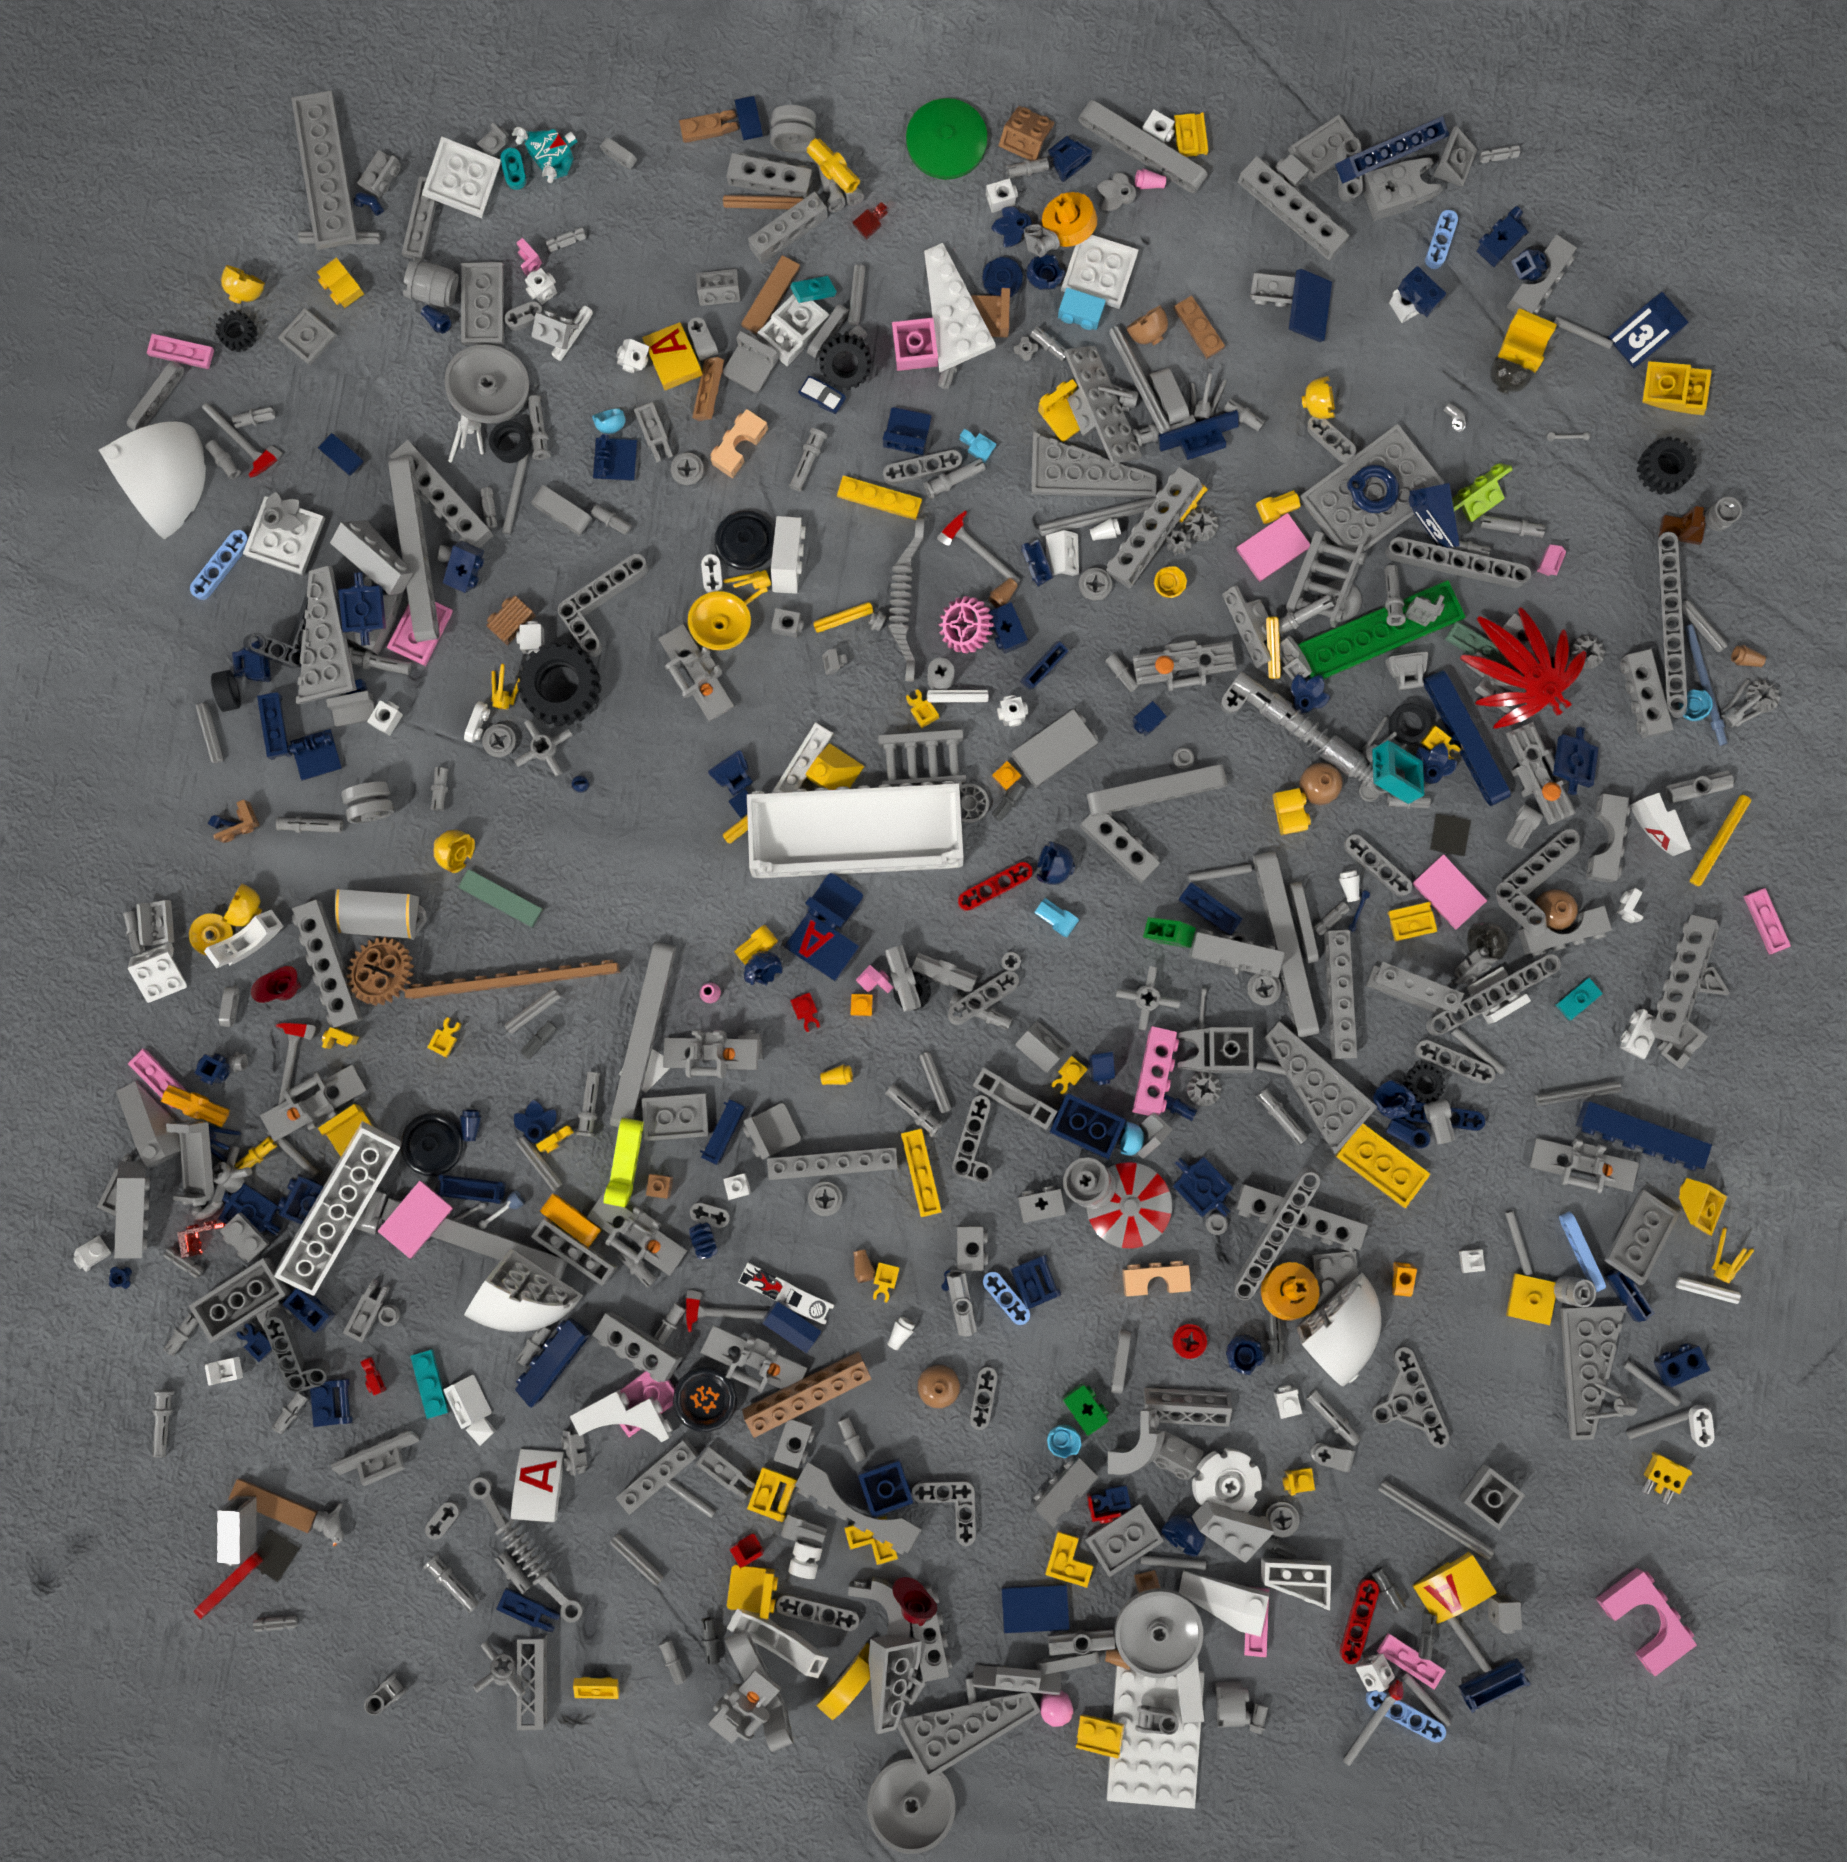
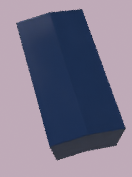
M1056 641L1024 675L1021 683L1029 690L1034 689L1069 650L1060 641ZM1057 649L1060 652L1059 655L1048 665L1045 661ZM1041 666L1044 671L1031 683L1029 678Z
M1616 1268L1604 1275L1622 1304L1627 1306L1626 1310L1634 1321H1646L1655 1314L1632 1279Z
M778 1301L774 1302L762 1324L805 1353L809 1351L822 1332Z

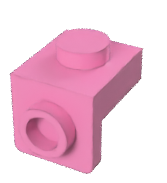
M871 965L856 979L867 992H870L877 984L887 993L894 988L888 982L891 978L883 970L878 972Z

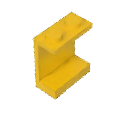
M1518 308L1511 320L1497 357L1536 373L1544 360L1543 353L1557 324Z
M353 1104L318 1127L322 1135L328 1136L341 1157L361 1122L373 1125L361 1106Z

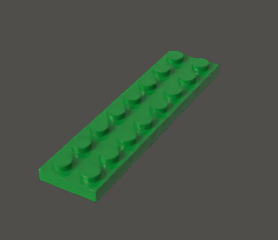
M1449 580L1403 599L1404 607L1402 609L1404 614L1416 597L1427 598L1433 604L1440 595L1444 596L1442 601L1445 604L1443 611L1434 622L1431 621L1426 627L1408 618L1401 625L1391 626L1386 621L1388 610L1384 607L1298 644L1312 670L1311 674L1308 675L1309 678L1321 675L1323 679H1327L1466 618Z

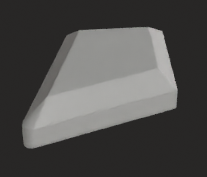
M1706 968L1698 992L1730 995L1715 968Z

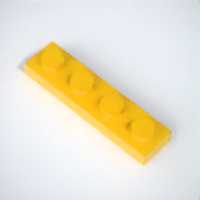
M847 476L842 477L837 493L838 498L916 520L922 503L921 498Z
M922 1129L901 1133L920 1216L925 1217L941 1213Z

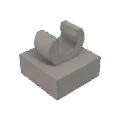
M829 649L822 655L826 676L834 675L840 667L847 663L846 655L837 656L836 649Z

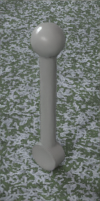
M1550 432L1546 438L1550 442L1554 439L1583 438L1584 440H1589L1591 435L1588 432L1570 435H1555V433Z
M1206 987L1201 988L1200 1018L1197 1030L1205 1029L1203 1022Z
M480 1201L476 1207L455 1218L448 1219L458 1221L479 1209H485L487 1204Z

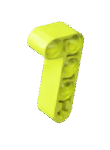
M621 1118L610 1182L604 1194V1204L625 1208L630 1201L644 1121Z

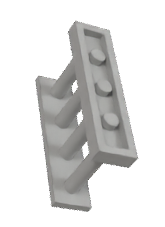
M1315 531L1288 600L1287 612L1293 611L1295 613L1312 604L1303 598L1305 591L1312 590L1326 595L1330 594V596L1338 598L1335 608H1329L1319 614L1331 617V627L1336 628L1337 622H1341L1345 612L1343 607L1358 568L1365 562L1367 553L1364 551V545L1359 543L1356 552L1327 544L1324 533ZM1326 552L1353 560L1349 571L1319 563L1320 553ZM1319 571L1345 579L1342 590L1312 582V573Z
M962 730L878 735L879 748L883 747L886 750L888 781H882V785L888 784L891 787H900V784L910 783L912 786H921V783L925 782L940 785L945 781H953L955 784L962 786V783H966V775L959 776L957 745H959V742H963ZM938 743H946L949 746L951 776L938 777L936 754ZM925 744V747H928L930 778L917 779L915 748H917V745ZM896 746H904L907 749L909 779L896 780L894 755Z
M1382 962L1380 968L1372 966L1365 985L1436 1014L1444 1010L1457 1014L1464 995L1462 992Z

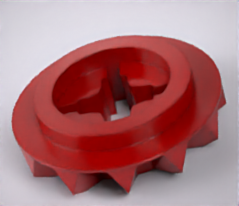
M1184 1324L1176 1329L1173 1335V1347L1178 1355L1186 1359H1194L1202 1355L1206 1349L1207 1337L1200 1327L1194 1324ZM1192 1332V1339L1198 1342V1344H1191L1187 1351V1343L1181 1340V1338H1188Z

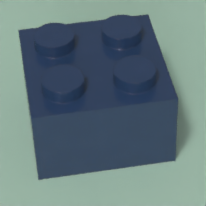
M900 1457L859 1471L858 1477L872 1518L914 1503Z

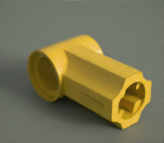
M1294 490L1275 498H1265L1255 504L1263 524L1271 523L1280 518L1281 515L1301 507L1299 497Z
M763 925L734 952L746 965L753 954H756L758 951H768L778 942V939L766 925Z

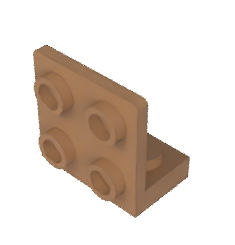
M1018 106L1004 126L999 147L1030 161L1037 160L1043 142L1054 127L1055 122L1049 120L1046 116H1040L1031 112L1028 108Z
M1002 288L1001 296L970 295L991 336L1008 337L1010 288Z

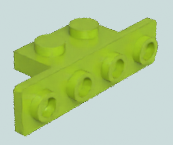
M1502 463L1496 464L1491 467L1488 473L1477 477L1474 483L1460 489L1458 494L1452 498L1454 512L1461 507L1467 521L1473 522L1504 500V495L1497 481L1513 470L1512 467Z

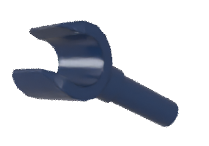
M1515 206L1508 215L1527 230L1520 219L1523 211L1518 206Z
M213 815L208 825L219 829L221 824L233 827L240 823L227 821Z

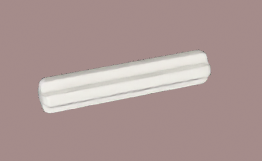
M583 306L573 320V323L579 325V329H571L568 348L560 349L555 347L552 351V356L559 361L563 359L593 315V311L589 307Z
M928 690L927 692L928 702H988L989 698L988 690Z
M1678 1277L1676 1280V1288L1736 1304L1739 1303L1741 1294L1736 1291L1683 1277Z

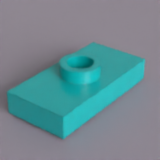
M828 276L792 282L790 287L798 303L835 297L837 292Z
M1586 978L1555 1005L1568 1021H1571L1603 993L1590 978Z

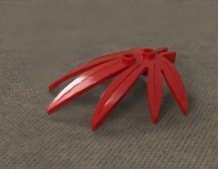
M1522 607L1518 608L1519 616L1539 664L1525 646L1513 635L1481 616L1477 617V621L1498 650L1523 676L1492 660L1470 655L1460 656L1462 661L1478 671L1506 684L1526 690L1525 693L1508 692L1495 694L1475 702V705L1487 707H1506L1526 703V705L1516 708L1503 716L1492 726L1493 729L1521 722L1539 712L1547 704L1553 707V712L1556 716L1563 713L1559 709V704H1563L1565 708L1570 707L1572 704L1563 698L1561 692L1566 690L1577 679L1586 659V652L1582 651L1573 658L1564 672L1568 660L1569 645L1566 631L1563 629L1557 641L1553 669L1544 638L1532 618Z

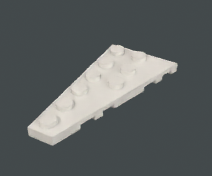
M943 243L924 251L932 318L934 320L939 373L995 348V342Z

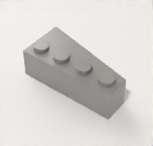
M367 520L340 523L330 543L375 583L382 586V589L389 595L403 593L413 572Z
M1201 929L1200 933L1195 932L1188 957L1268 977H1279L1284 952L1275 950V947L1270 945L1256 946L1254 945L1255 942L1242 939V942L1234 941V937L1229 935L1213 936L1212 931Z
M119 1161L114 1258H142V1250H147V1237H143V1230H148V1217H144V1211L149 1210V1198H145V1191H149L150 1177H146V1167L143 1161Z

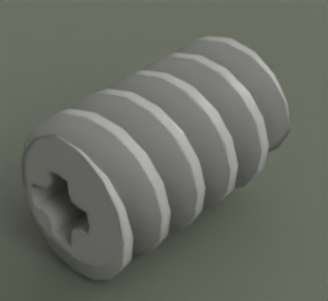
M936 658L931 661L928 666L927 675L930 688L932 690H948L951 688L954 681V666L949 660Z

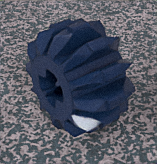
M707 1222L699 1223L689 1229L697 1258L700 1260L708 1259L717 1254L718 1249L710 1224Z

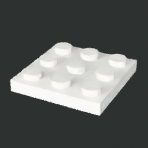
M441 137L422 191V196L482 218L501 160Z
M1091 235L1084 242L1075 245L1061 291L1065 292L1066 287L1105 299V305L1120 309L1139 250Z
M265 496L243 554L304 576L325 517L299 508L295 517L300 520L301 524L297 528L290 531H285L281 528L268 529L262 523V514L266 510L265 502L268 499ZM275 516L270 518V522H274L276 520Z

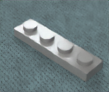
M419 176L402 255L407 258L417 257L424 261L437 201L422 196L427 178Z

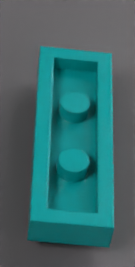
M433 1349L411 1355L426 1418L429 1419L449 1413Z

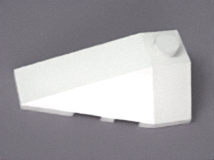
M1183 1570L1179 1589L1181 1595L1236 1630L1261 1637L1269 1592Z

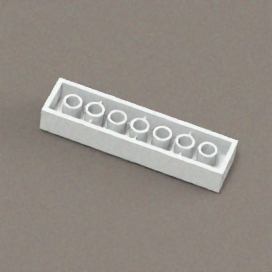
M363 1121L361 1122L277 1266L275 1278L308 1294L315 1295L401 1146L400 1140Z

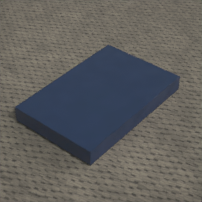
M1303 269L1296 270L1288 330L1318 342L1325 341L1332 281Z
M1067 1584L1001 1587L1004 1634L1069 1630Z

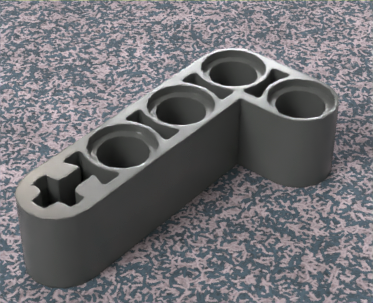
M282 1308L272 1309L265 1319L264 1330L287 1389L292 1392H300L323 1385L330 1371L329 1363L323 1359L305 1362L288 1314ZM279 1338H283V1339H285L287 1342H286V1343L281 1342V1341L279 1340ZM290 1357L294 1359V1362L288 1361L286 1358ZM314 1371H320L322 1375L316 1374ZM293 1377H299L301 1380H295Z

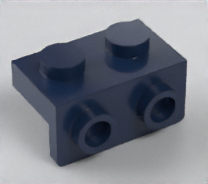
M1418 266L1402 280L1398 287L1400 295L1404 299L1409 300L1418 313L1424 314L1426 317L1434 311L1437 304L1446 296V292Z

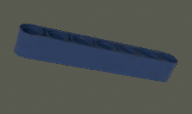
M1440 670L1423 679L1424 687L1455 745L1460 748L1459 753L1487 804L1494 806L1511 796L1510 790L1447 673L1444 670Z

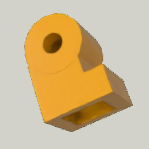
M1394 1262L1392 1294L1411 1297L1414 1290L1417 1268L1411 1263Z

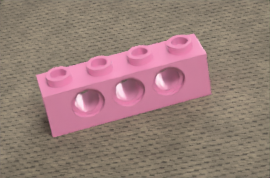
M1153 1026L1149 1030L1132 1112L1150 1116L1153 1112L1158 1116L1161 1112L1164 1113L1167 1100H1164V1094L1169 1091L1171 1080L1168 1079V1074L1173 1071L1175 1064L1172 1054L1173 1051H1177L1179 1039H1176L1177 1032ZM1156 1049H1163L1166 1056H1159L1156 1053ZM1152 1069H1159L1162 1076H1154ZM1147 1090H1156L1158 1096L1151 1097Z

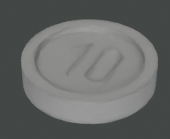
M1362 783L1359 787L1360 797L1368 802L1376 800L1379 795L1374 794L1366 786L1367 783Z

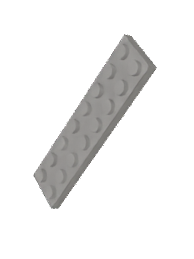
M330 90L292 97L315 247L317 250L358 243L334 94Z

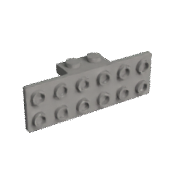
M1090 346L1065 350L1064 354L1079 387L1067 400L1082 435H1089L1097 429L1111 463L1140 459L1142 454L1117 396L1098 390L1099 386L1114 388L1096 347Z

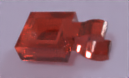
M881 202L872 213L866 209L852 222L853 226L866 240L881 227L879 220L887 215V207Z

